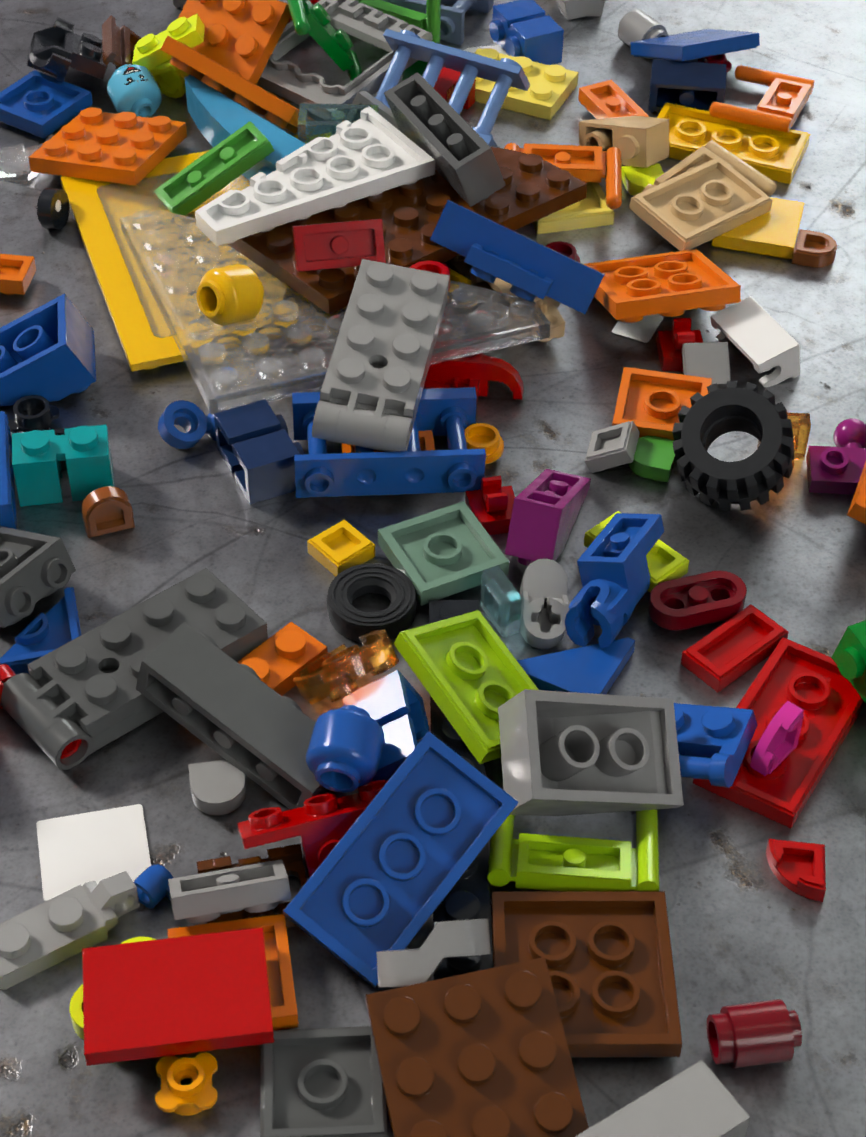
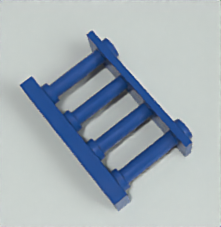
M475 387L423 389L408 450L405 452H374V449L355 446V453L327 454L326 440L312 437L313 420L317 404L320 400V392L292 393L294 441L308 440V454L294 455L296 498L457 493L481 490V479L485 478V449H467L465 429L472 424H476L477 396ZM432 430L433 436H447L448 450L421 451L418 431Z

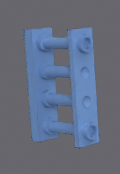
M386 29L383 36L395 54L375 98L390 108L384 92L399 83L409 57L428 62L422 77L433 88L442 67L461 72L448 102L459 115L476 77L494 81L495 85L476 127L472 128L490 147H497L491 130L510 86L528 91L530 86L522 66L508 58H502L499 61L421 39L417 34L409 30L402 29L400 32Z

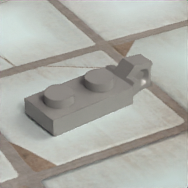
M124 871L103 879L98 885L95 881L84 883L83 886L79 885L0 923V990H6L82 952V948H90L108 939L107 931L119 923L118 917L140 907L137 887L128 873Z

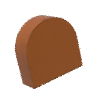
M799 229L791 264L814 268L829 266L835 260L837 243L831 236L825 233Z
M113 486L101 487L89 493L84 499L82 515L88 538L135 527L131 503L127 494L122 489Z

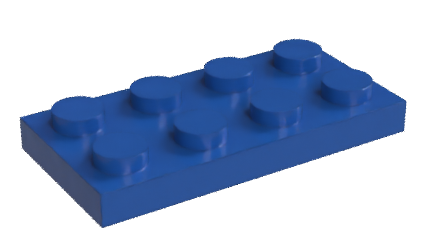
M428 731L283 910V915L375 988L378 984L376 952L401 950L408 946L519 802Z

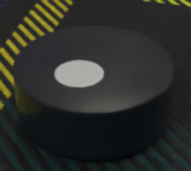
M46 188L38 198V220L42 227L46 229H63L67 224L70 212L68 196L63 189Z

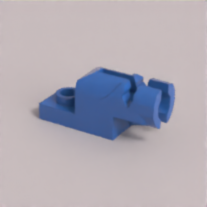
M616 513L577 560L583 587L570 602L569 611L565 618L567 635L574 644L582 647L586 646L595 635L593 625L595 624L601 626L602 634L598 638L600 648L608 647L622 630V627L627 624L635 606L650 587V573L646 555L664 533L661 514Z

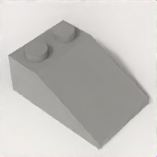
M524 689L498 707L503 790L519 802L510 815L568 816L679 808L684 805L673 699Z

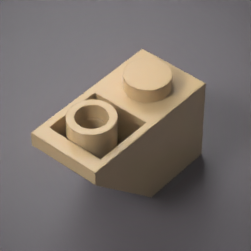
M627 116L583 120L579 122V146H602V151L605 152L610 147H617L621 151V165L647 168L669 158V119Z

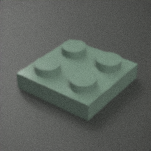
M464 501L378 529V545L394 568L403 572L411 580L415 588L416 600L420 606L428 604L429 600H439L508 575L509 560Z

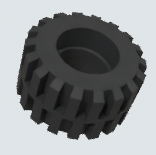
M727 381V388L718 389L716 383L707 387V395L702 396L699 392L694 394L690 398L692 407L683 406L678 413L680 423H674L672 432L674 437L672 443L679 474L682 481H686L687 490L693 496L700 493L701 502L710 507L714 501H718L720 510L725 511L731 510V504H740V510L743 511L751 509V501L757 500L760 505L770 501L768 492L772 490L778 494L784 487L783 477L790 478L793 470L794 442L791 420L787 419V410L782 402L775 404V395L766 389L762 394H759L758 386L747 382L745 388H738L737 381ZM733 431L749 433L761 442L758 449L752 455L735 462L718 460L707 452L709 446L716 438Z

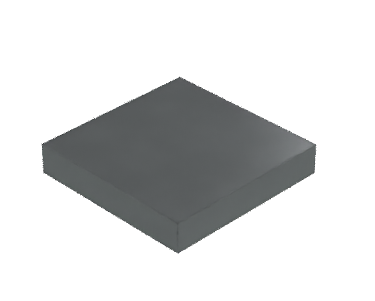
M371 1026L274 1030V1043L261 1044L260 1137H388L386 1097Z

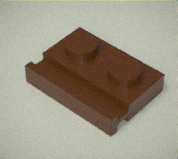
M112 15L102 24L103 63L108 65L112 62L116 65V69L123 65H133L134 46H136L141 37L125 25L121 28L116 25V18Z

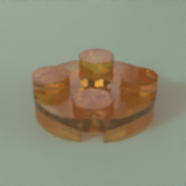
M377 630L360 636L359 639L363 645L360 648L358 645L346 648L345 644L305 666L299 671L301 677H294L293 679L302 698L307 700L310 705L329 697L331 702L341 700L359 688L357 679L369 672L372 676L381 674L397 665L399 659L386 630Z

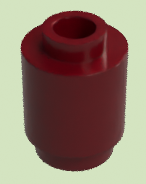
M781 999L723 1006L720 1013L710 1014L707 1017L709 1048L712 1058L717 1065L729 1063L730 1067L735 1069L791 1061L794 1055V1047H800L802 1044V1029L799 1017L795 1010H787L785 1003Z

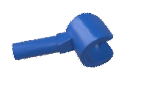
M159 864L152 865L134 880V884L137 886L138 901L147 908H154L164 897L171 900L168 879H172L173 876L164 866Z

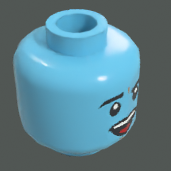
M132 64L120 66L114 71L108 81V95L118 113L133 112L136 116L150 118L161 104L162 95L160 88L151 72L144 66Z

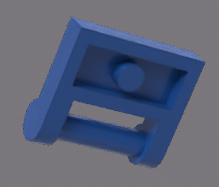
M674 703L681 777L709 780L713 786L731 787L757 727L754 710Z

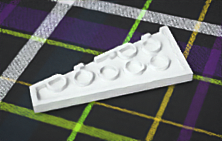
M368 106L360 111L359 120L354 123L345 120L337 125L336 134L329 138L317 137L277 161L275 171L268 175L259 172L250 178V186L242 191L229 190L196 210V226L216 246L231 244L238 239L259 232L271 231L277 226L295 220L307 219L313 214L332 208H340L350 202L368 196H376L383 191L404 184H413L419 179L435 175V159Z

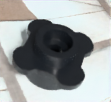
M29 395L22 397L13 406L14 418L9 419L10 431L18 433L21 431L51 430L50 425L52 421L60 416L59 409L54 405H50L49 401L42 396Z

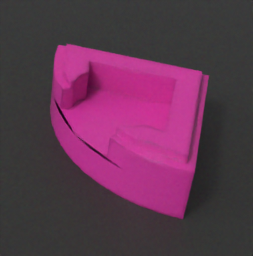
M787 701L780 708L756 746L750 762L751 768L766 776L797 747L804 717L803 709L790 701Z

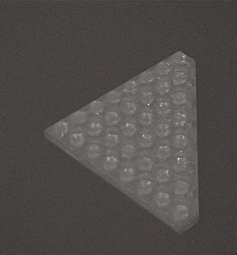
M142 210L131 216L120 218L122 233L211 415L263 399L270 402L292 397V393L321 390L347 307L331 314L326 313L230 245L216 246L196 226V218L163 210ZM234 264L249 266L257 274L264 288L263 304L259 314L251 320L221 326L214 324L201 312L197 303V289L202 277L207 271ZM450 280L447 303L430 365L550 338V322L534 301L530 302L515 295Z

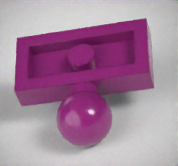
M849 418L840 422L835 428L833 439L836 447L809 445L806 456L809 493L854 495L866 461V424L859 419Z

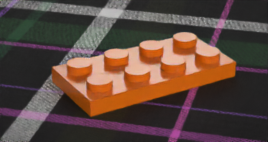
M167 35L161 50L172 56L169 63L199 78L201 82L232 97L237 103L265 116V119L283 129H287L294 134H297L299 128L309 133L313 131L318 121L317 119L197 50Z

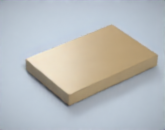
M717 157L631 197L629 209L679 251L691 250L770 211L773 199L724 160Z

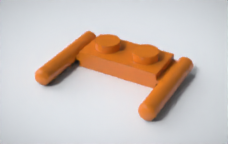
M739 65L734 71V76L737 80L770 86L758 104L757 110L713 102L709 108V113L712 117L789 133L790 128H792L807 103L809 95L812 94L815 80Z
M508 143L504 147V149L539 155L543 160L562 170L568 171L570 175L585 183H601V179L606 178L607 207L618 209L622 204L621 151L617 147H610L606 152L602 151V146L524 143V148H519L515 143Z

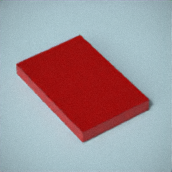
M263 927L82 948L84 1055L87 1066L274 1043Z

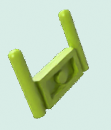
M657 809L636 811V848H632L631 841L519 833V839H513L515 815H509L490 839L487 879L490 884L497 887L505 886L509 881H515V888L541 891H660Z

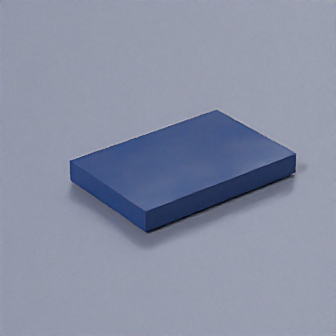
M718 29L691 31L631 42V55L642 58L687 61L757 48L760 44V33Z

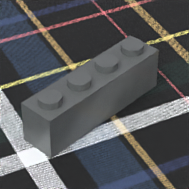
M418 72L384 92L399 130L435 159V169L470 207L487 199L491 194L506 186L492 148Z
M183 622L142 660L136 690L291 810L303 807V802L306 799L326 794L329 789L316 781L315 775L309 770L306 762V753L316 722L305 715L298 704L292 699L279 695L262 682L252 668L239 664L219 649L216 642L205 633H198L187 623Z

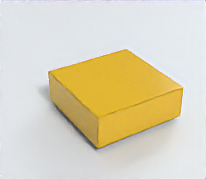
M345 519L307 541L308 554L335 577L344 570L364 564L375 557V544Z

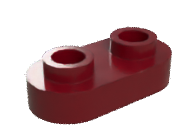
M711 571L664 581L657 584L651 591L648 609L649 616L658 626L669 630H683L728 620L743 610L747 588L740 577L727 571Z

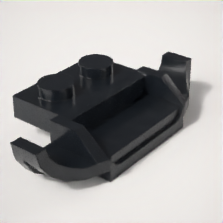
M57 17L53 26L34 32L29 46L26 65L55 77V80L62 83L69 67L102 80L108 65L103 63L102 40L88 33H83L82 36L75 34L73 31L74 24Z

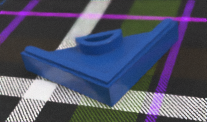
M74 587L65 588V596L46 614L40 613L15 637L16 643L0 658V664L9 665L16 675L20 673L29 674L27 664L81 636Z
M627 637L613 640L610 646L600 648L599 644L517 661L539 690L607 694L634 653L635 640Z

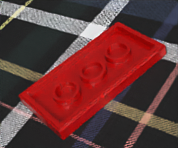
M782 637L736 707L754 710L757 727L734 783L729 788L713 786L709 780L693 778L692 783L788 828H792L866 703L849 680L840 673L837 664L831 657ZM787 701H790L804 710L798 745L770 774L768 773L764 776L750 767L753 753L773 717Z

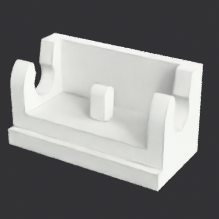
M751 296L710 316L711 325L721 331L716 338L720 342L731 341L749 359L758 373L769 371L773 367L775 368L771 374L759 379V382L764 387H770L790 377L794 379L801 375L799 343Z

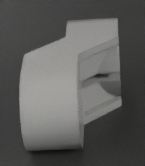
M538 559L530 563L525 569L520 587L521 635L526 643L541 650L550 649L558 645L563 639L566 631L565 618L569 611L567 573L562 565L554 560Z
M488 919L434 922V929L420 948L377 951L378 987H404L432 981L433 975L446 957L491 954Z

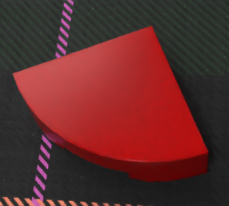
M768 839L766 848L767 861L776 878L792 892L807 899L823 902L826 892L825 845Z

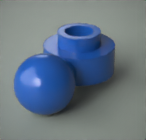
M185 400L174 401L166 407L158 420L159 434L168 445L177 449L194 447L204 434H208L211 439L216 441L214 413L231 408L218 407L205 416L204 412L192 402ZM174 425L183 427L185 433L179 431Z

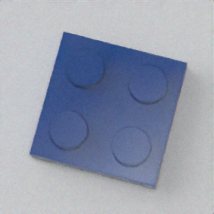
M33 70L0 92V121L37 137L45 138L74 119L81 110L92 106V93L65 81L63 83L59 82L52 76Z

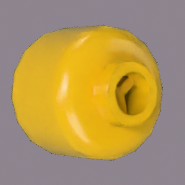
M234 264L207 271L197 289V303L201 312L214 324L221 326L255 318L263 304V285L257 274L249 266L243 264Z

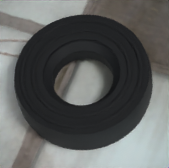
M376 563L356 565L338 574L330 584L327 593V612L332 626L344 637L362 643L386 642L397 638L399 632L405 631L411 626L416 614V592L411 580L394 567ZM365 594L383 595L391 602L387 609L378 612L360 611L352 603L355 598Z

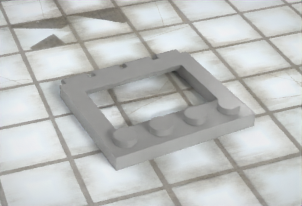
M319 0L317 3L322 5L330 16V24L333 28H341L345 33L389 53L344 87L339 84L330 86L325 84L324 77L314 72L304 74L300 72L299 65L290 61H277L311 36L309 33L305 36L298 35L293 21L286 25L256 85L337 123L346 116L358 92L367 91L373 95L379 90L395 54L383 36L386 29L400 32L402 29L409 30L417 34L421 39L432 41V33L417 26L409 25V23L386 13L384 14L382 11L359 3L356 0ZM409 57L404 71L418 60Z

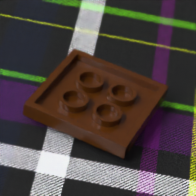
M665 891L492 892L493 968L541 957L546 958L571 1057H680L682 1036Z
M545 957L365 995L394 1137H575L589 1129Z

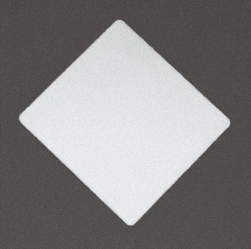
M141 804L40 820L36 823L43 899L45 901L79 885L83 886L87 882L95 881L98 885L101 880L124 871L128 873L134 882L143 871L151 866L144 813Z

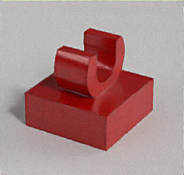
M674 318L672 331L657 332L656 347L662 372L683 371V344L703 343L701 331L691 330V318Z
M501 476L482 478L481 490L465 492V503L489 535L509 532L515 494L512 486L501 487Z

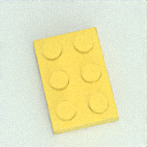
M478 48L474 53L499 61L502 58H508L522 66L530 83L528 91L510 86L501 107L503 109L551 120L578 85V72L567 70L561 65L542 64L523 56L514 57L501 54L490 48ZM476 77L475 102L487 103L495 85L494 81Z

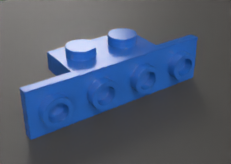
M447 200L430 238L431 241L466 257L464 262L473 266L470 272L485 281L494 283L497 277L511 284L510 292L520 298L533 302L536 296L543 300L548 296L583 314H586L605 275L450 200Z

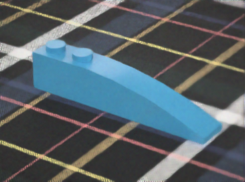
M191 75L185 77L188 112L212 147H215L250 121L270 141L275 151L242 174L249 181L252 176L259 172L268 175L275 171L277 161L306 144Z

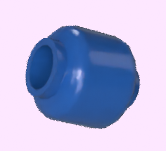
M346 705L340 709H331L321 714L314 725L306 753L307 766L315 775L316 781L329 790L343 793L357 790L358 787L370 783L377 773L385 743L384 731L378 722L371 718L370 714L361 707Z

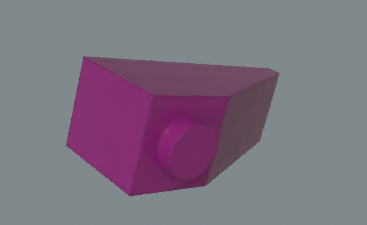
M545 469L514 499L505 554L518 557L517 561L525 566H529L530 563L538 559L556 561L564 550L589 490L591 478Z

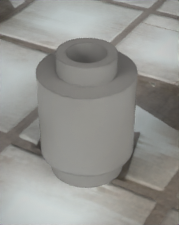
M635 9L625 14L620 20L618 28L619 39L629 47H631V42L669 35L662 24L640 9Z

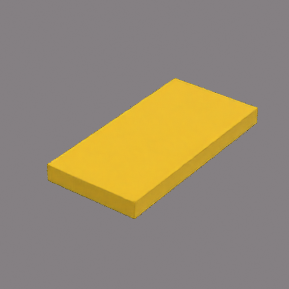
M665 103L657 118L669 119V158L684 160L700 147H705L710 140H713L769 179L786 184H791L809 145L810 133L794 129H790L789 133L712 117L709 111L672 103Z

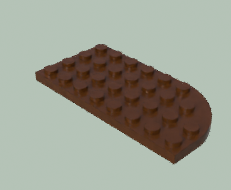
M491 147L506 186L472 207L464 201L435 169V175L419 179L413 184H404L383 191L379 195L368 196L350 202L340 208L319 212L307 219L295 220L277 226L271 231L259 232L238 239L236 242L228 245L323 311L331 314L348 306L360 266L298 272L296 269L292 226L382 219L387 264L409 268L421 261L444 263L460 255L430 240L447 200L514 231L585 199L587 183L570 175L568 171L562 170L543 160L539 155Z

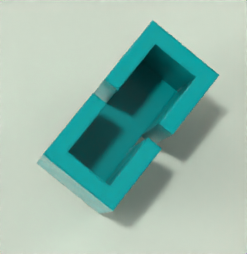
M107 424L64 428L65 435H56L55 429L12 433V466L20 507L63 503L60 478H62L60 461L66 460L72 501H83L89 493L98 488L114 487L113 463Z

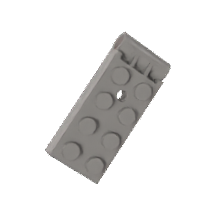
M362 259L320 391V400L316 407L312 426L313 438L384 452H405L408 450L413 425L447 303L449 275Z

